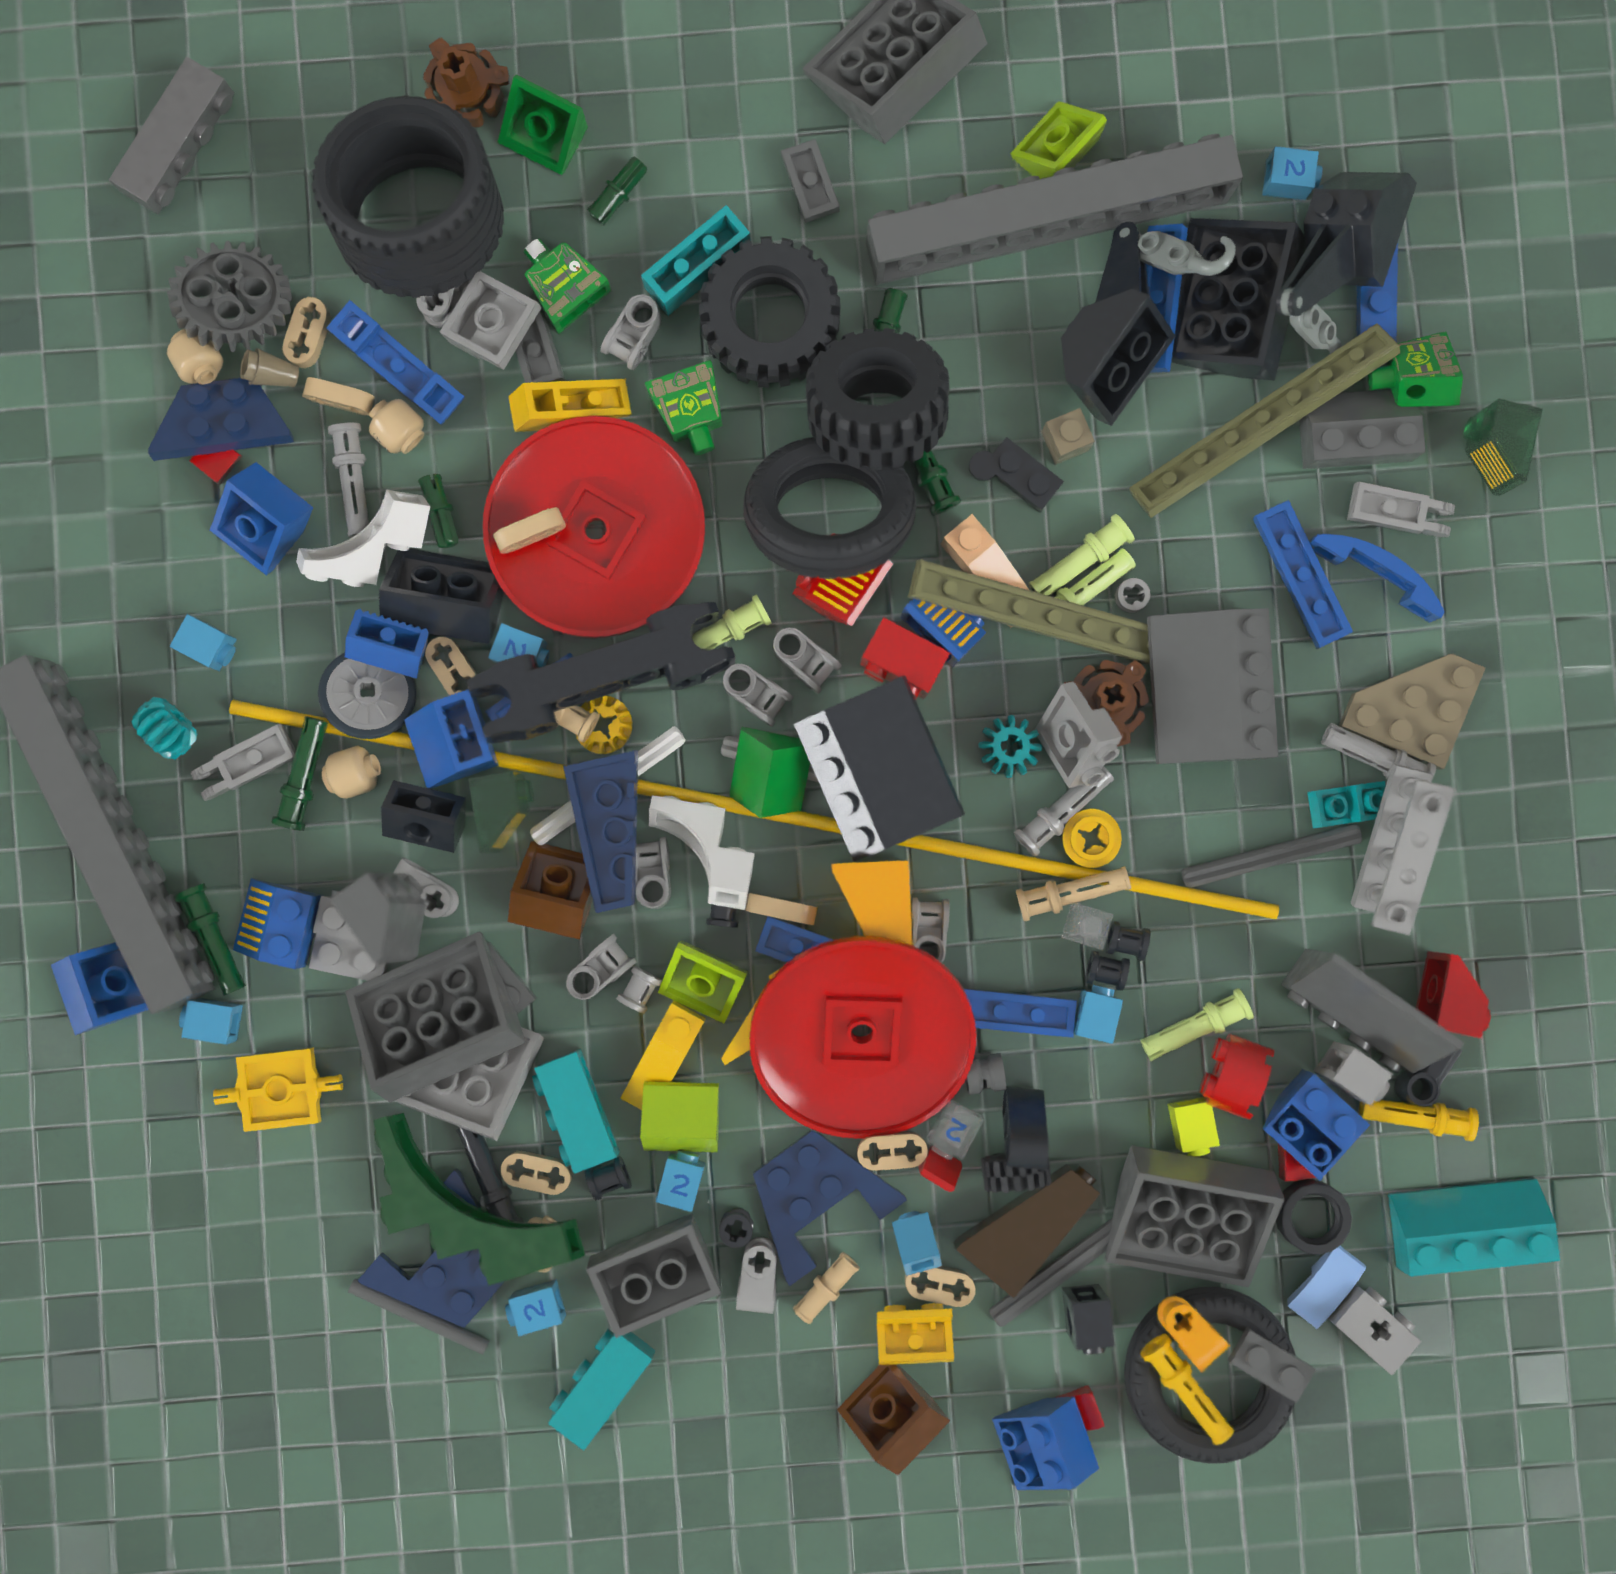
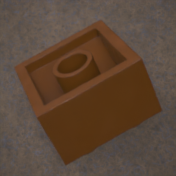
M531 841L510 892L508 922L580 940L593 900L583 854L547 844L538 845L535 841Z
M899 1364L879 1365L837 1409L875 1462L896 1475H899L950 1422L949 1418L932 1397Z

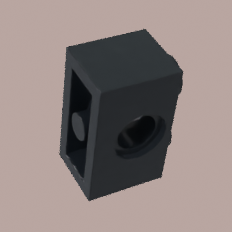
M393 780L381 806L382 836L454 853L465 828L466 797Z
M1100 1285L1062 1287L1066 1332L1076 1350H1082L1084 1354L1093 1355L1104 1353L1105 1347H1115L1110 1299Z

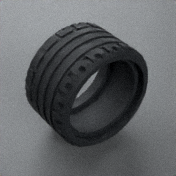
M419 96L389 97L373 101L345 116L327 134L324 143L318 149L319 154L314 160L315 168L312 170L314 198L345 262L364 283H369L376 290L381 289L386 294H396L399 297H429L461 286L462 283L469 281L477 272H480L486 262L490 261L493 251L499 245L498 239L502 237L504 207L482 140H480L478 132L472 127L469 120L463 118L460 112L452 110L449 105L438 103L437 100L425 99ZM434 167L449 170L464 179L456 200L445 212L430 222L410 229L389 231L375 229L364 225L358 220L360 208L365 198L378 184L397 173L414 168Z

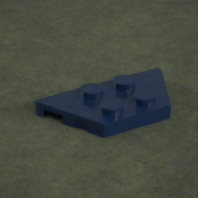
M234 378L212 381L205 385L198 383L181 385L148 448V454L153 461L224 452L232 449L240 450L294 442V437L260 385H250L248 380Z

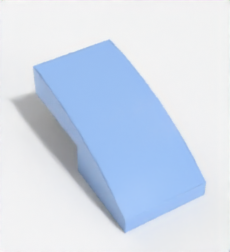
M1341 1246L1332 1252L1325 1253L1311 1267L1312 1274L1287 1299V1306L1316 1329L1336 1310L1366 1269L1365 1264Z

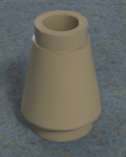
M256 348L255 351L247 349L243 355L240 376L241 379L248 380L250 385L295 387L299 376V367L261 349Z

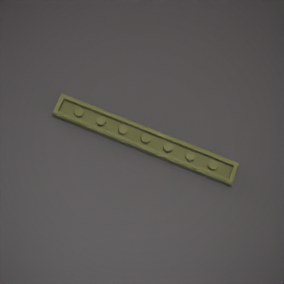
M1376 323L1129 487L1131 495L1150 518L1154 517L1400 354L1399 344Z
M921 559L916 561L908 594L909 598L1150 665L1148 625L1146 623Z

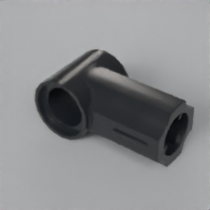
M1460 1049L1415 1073L1402 1072L1395 1081L1397 1096L1409 1104L1418 1106L1433 1104L1440 1095V1085L1462 1053V1050ZM1416 1079H1420L1423 1085V1090L1418 1097H1415L1412 1093V1085Z

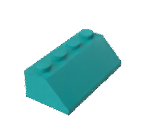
M1536 1178L1388 1193L1396 1268L1410 1277L1560 1261L1556 1222Z

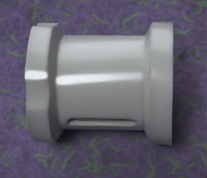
M633 966L631 969L633 975L623 994H618L616 999L631 1009L646 1014L648 1010L646 1004L655 986H660L662 980L646 970Z

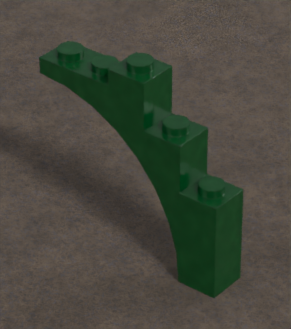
M404 1113L373 1120L375 1142L381 1149L385 1164L384 1177L392 1191V1194L379 1198L381 1203L380 1215L383 1223L387 1226L388 1234L429 1223L430 1244L436 1251L438 1260L479 1248V1265L482 1274L487 1278L488 1286L566 1264L585 1256L576 1219L553 1223H524L497 1217L469 1204L448 1188L430 1168L413 1140Z

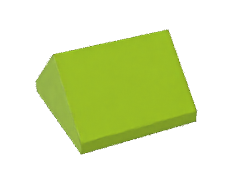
M1058 101L1010 155L1032 176H1039L1040 179L1052 177L1054 173L1061 169L1074 168L1100 140L1107 119L1103 114Z
M680 941L676 946L657 993L721 1023H725L749 971L685 941Z
M644 1082L640 1134L644 1151L678 1152V1150H684L689 1152H718L719 1083Z

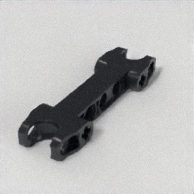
M716 602L676 605L650 615L646 620L650 633L539 668L536 657L533 654H523L500 661L484 672L470 678L467 684L472 697L481 698L499 694L511 700L510 709L503 717L491 721L482 727L487 743L528 740L546 734L558 726L554 714L556 711L665 676L671 690H682L704 683L712 676L728 669L735 664L736 660L732 647L705 650L695 645L692 640V636L697 630L711 625L719 619V610Z

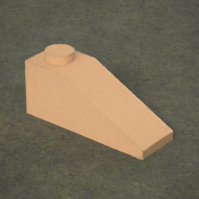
M973 514L943 538L941 546L963 572L1029 590L996 541Z

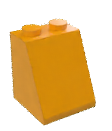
M909 861L831 864L832 873L864 936L884 937L912 945Z

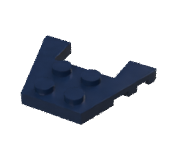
M813 1129L753 1172L782 1270L789 1286L817 1267V1263L795 1233L851 1192L858 1189L880 1220L907 1201V1198L901 1191L889 1185L873 1171L864 1168L851 1155Z
M456 1168L444 1181V1184L469 1204L480 1209V1204L475 1196H472L464 1182L465 1178ZM479 1248L438 1260L435 1251L413 1277H410L382 1252L357 1280L364 1286L463 1328L467 1326L504 1283L500 1282L488 1286L487 1278L482 1274L479 1265Z

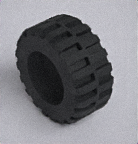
M772 236L761 237V244L752 245L750 239L739 243L740 251L734 253L729 249L721 255L722 263L720 265H712L708 271L709 280L702 285L699 314L708 350L714 359L717 358L720 361V367L728 374L736 373L738 380L748 384L750 380L758 382V387L769 388V383L779 382L781 388L790 386V380L796 377L801 382L806 379L808 369L812 366V361L820 351L825 352L826 346L836 339V335L839 332L841 306L834 276H829L828 266L822 258L817 260L813 258V250L805 245H802L798 250L793 247V240L782 238L781 244L772 243ZM768 284L780 285L792 290L801 298L805 308V318L802 327L791 337L774 343L760 342L745 335L740 330L735 315L738 302L747 292L758 286Z
M874 328L863 329V333L856 335L854 332L845 334L841 341L838 342L835 339L825 348V352L820 351L812 361V366L808 369L805 386L807 416L811 435L816 439V443L826 453L830 451V456L841 463L846 460L851 467L861 469L862 466H870L871 470H882L883 466H891L892 469L902 467L905 461L909 460L913 463L923 457V451L927 453L931 451L945 433L949 412L948 370L944 366L941 356L936 351H933V348L922 339L919 342L916 341V337L910 333L903 332V334H898L894 329L884 328V331H874ZM871 393H888L902 398L884 405H868L854 400Z

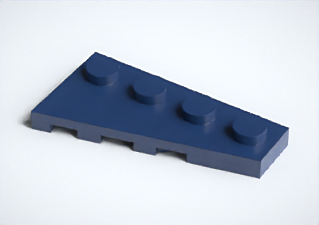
M638 750L563 766L595 912L599 913L634 905Z

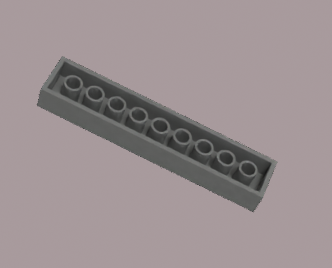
M1210 134L1199 139L1198 143L1184 146L1183 142H1176L1162 148V151L1151 154L1144 150L1137 151L1128 155L1125 160L1112 162L1111 159H1103L1091 164L1090 168L1078 171L1073 167L1064 168L1054 173L1052 177L1040 179L1039 176H1030L1020 180L1017 183L1018 185L1004 188L1003 185L996 184L984 188L981 191L982 193L967 196L966 193H957L947 197L945 202L931 205V202L923 201L910 206L909 210L895 213L894 210H884L876 213L872 219H868L866 246L875 284L888 283L1115 230L1123 222L1129 221L1136 225L1226 204L1243 179L1233 135L1220 137L1219 134Z
M25 654L0 667V707L151 1015L178 1009L187 1004L188 1000L197 999L215 990L212 982L215 979L214 973L210 965L205 960H201L196 950L198 941L195 934L191 933L190 930L188 931L181 920V906L179 902H175L174 895H169L163 883L166 880L163 869L156 861H152L147 851V848L150 847L149 841L140 828H136L131 818V815H133L131 804L125 796H120L114 784L117 782V776L113 768L107 762L104 763L98 751L101 749L99 739L91 729H87L82 719L85 716V712L81 703L76 697L71 696L66 686L69 683L67 674L55 662Z

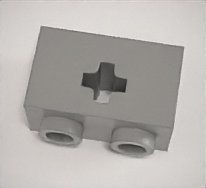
M1336 1041L1332 1043L1314 1069L1315 1073L1343 1093L1368 1105H1372L1374 1101L1377 1102L1384 1097L1390 1086L1388 1080L1393 1075L1358 1049Z
M1355 1284L1349 1294L1327 1319L1390 1375H1393L1422 1341L1411 1333L1415 1326L1400 1312L1397 1311L1392 1316L1383 1308L1387 1301L1370 1286L1364 1291ZM1374 1320L1381 1326L1376 1332L1370 1326Z

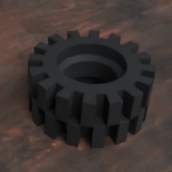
M996 1153L981 1158L984 1188L988 1192H1021L1022 1190L1043 1188L1052 1183L1049 1156L1046 1170L1007 1167L1005 1153Z

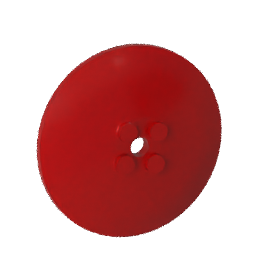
M604 416L576 417L551 424L537 431L524 440L506 458L498 470L486 498L483 513V541L490 568L498 584L510 600L527 616L552 630L567 635L588 638L611 637L625 634L647 625L646 620L650 615L672 607L683 595L691 583L702 557L705 542V513L702 498L691 471L677 452L662 438L648 429L622 419ZM559 508L566 524L564 529L513 552L500 553L493 537L495 532L546 509ZM595 520L606 524L605 535L597 540L590 539L586 534L588 524Z
M858 936L841 938L822 943L797 955L786 963L767 983L758 998L751 1019L749 1033L750 1055L756 1077L762 1088L776 1106L789 1117L808 1128L827 1135L865 1139L870 1136L896 1134L911 1129L937 1114L951 1101L965 1082L972 1066L976 1049L975 1019L970 1001L957 978L946 966L927 952L913 945L884 937ZM864 1024L872 1028V1031L866 1036L860 1037L852 1033L853 1028L857 1025Z

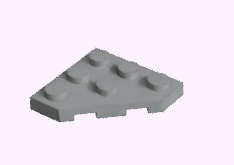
M521 1027L526 1043L399 1098L396 1101L406 1107L498 1141L544 1037L539 1033Z

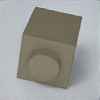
M1081 408L1047 421L1041 431L1055 465L1088 452L1095 442Z

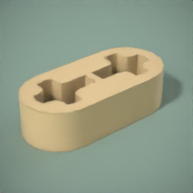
M306 297L297 303L283 341L282 349L284 356L299 368H308L317 362L328 331L326 327L330 324L331 315L321 300L315 297ZM314 308H316V311L321 316L319 319H312L308 330L309 320L304 315L306 312L312 313ZM306 336L305 346L309 349L308 354L301 353L298 358L293 349L295 346L301 347Z
M313 377L307 378L302 394L304 398L310 401L367 416L372 409L375 396L365 391Z
M555 507L508 525L495 532L493 537L500 553L504 554L551 536L564 529L566 524L559 508Z
M437 637L428 643L425 650L426 659L447 693L453 695L462 692L461 690L455 691L454 689L457 687L458 681L453 673L458 671L465 679L472 678L477 673L455 641L447 637ZM440 645L446 649L452 648L448 656L454 665L450 668L441 659L435 660V657L439 654L437 648Z
M749 893L745 911L814 925L818 907Z
M916 1132L870 1136L862 1139L857 1146V1156L861 1165L868 1170L874 1171L919 1166L925 1161L928 1152L925 1140ZM907 1140H913L915 1146H921V1151L915 1152L914 1159H908L906 1153H894V1148H904L907 1145ZM870 1143H876L878 1149H890V1154L878 1155V1161L871 1162L869 1156H863V1151L869 1150Z
M515 1151L501 1165L503 1180L513 1187L557 1195L564 1192L572 1181L571 1167H566L563 1160L526 1151ZM518 1159L523 1160V1167L534 1170V1174L523 1173L520 1178L514 1177L515 1171L509 1169V1165H514ZM554 1167L559 1168V1175L564 1176L565 1181H559L556 1186L550 1185L551 1179L540 1176V1171L550 1173Z
M941 1266L923 1271L926 1272L928 1280L937 1282V1286L925 1284L923 1290H918L916 1282L911 1281L913 1277H919L921 1272L908 1276L905 1274V1285L908 1292L919 1300L963 1307L968 1305L975 1296V1285L972 1277L967 1272L959 1269ZM957 1279H962L964 1287L968 1288V1291L961 1292L959 1297H954L953 1291L950 1288L943 1287V1283L955 1285Z

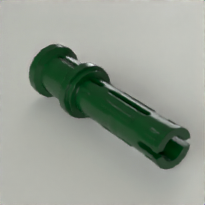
M932 450L928 453L923 451V457L913 463L919 474L917 476V484L919 488L924 489L932 506L929 510L933 516L954 508L961 503L959 495H954L946 477L949 474L946 467L938 464Z
M304 717L302 732L288 782L280 787L279 792L282 794L277 816L272 817L271 822L273 824L292 830H305L306 825L303 823L308 801L313 800L314 794H312L313 790L310 788L328 722L313 717Z
M203 883L173 896L175 902H180L189 922L186 927L191 933L195 932L211 969L218 980L222 994L225 996L245 987L246 984L217 924L220 921V915L218 912H213L204 892L207 887Z

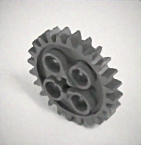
M226 241L224 249L221 250L214 243H210L211 252L205 253L199 247L196 248L198 256L196 259L185 255L186 268L181 266L174 267L177 278H169L171 290L167 291L172 317H175L179 329L185 328L188 338L198 335L201 346H205L212 340L216 351L220 350L223 343H228L231 352H235L237 343H242L246 349L250 350V340L255 339L263 345L265 344L264 333L275 337L277 335L275 325H286L284 314H291L289 302L292 301L289 279L287 275H284L281 264L274 265L271 254L262 257L260 247L258 246L249 253L246 250L245 242H241L237 249H232L230 241Z

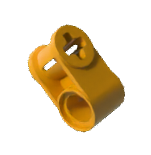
M1168 1296L1158 1305L1157 1317L1161 1325L1176 1340L1178 1347L1201 1372L1230 1347L1206 1319L1204 1320L1183 1298ZM1177 1312H1180L1183 1317L1179 1323L1173 1317Z

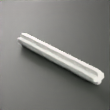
M671 727L638 751V776L684 744L685 738L677 727ZM571 800L530 830L532 838L538 845L545 844L575 822Z

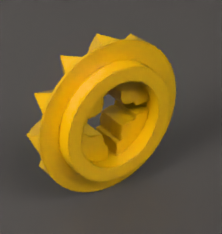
M603 696L587 701L580 706V708L589 713L597 711L605 719L617 717L608 725L610 739L600 730L592 731L584 743L579 741L584 748L597 754H610L619 750L627 743L632 732V718L629 710L621 701L610 696Z
M1086 809L1077 812L1066 822L1061 838L1065 853L1076 864L1087 868H1097L1111 862L1118 854L1122 841L1121 831L1115 819L1108 813L1098 809ZM1099 824L1097 838L1101 840L1100 843L1104 844L1105 847L1091 845L1089 849L1083 852L1086 840L1082 837V834L1078 833V830L1091 832Z

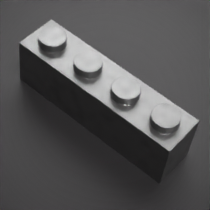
M186 56L109 178V181L121 193L154 213L159 214L162 208L169 205L172 201L175 187L182 176H186L191 171L194 157L201 146L206 145L210 141L213 127L220 116L226 114L232 105V97L235 93L225 79Z

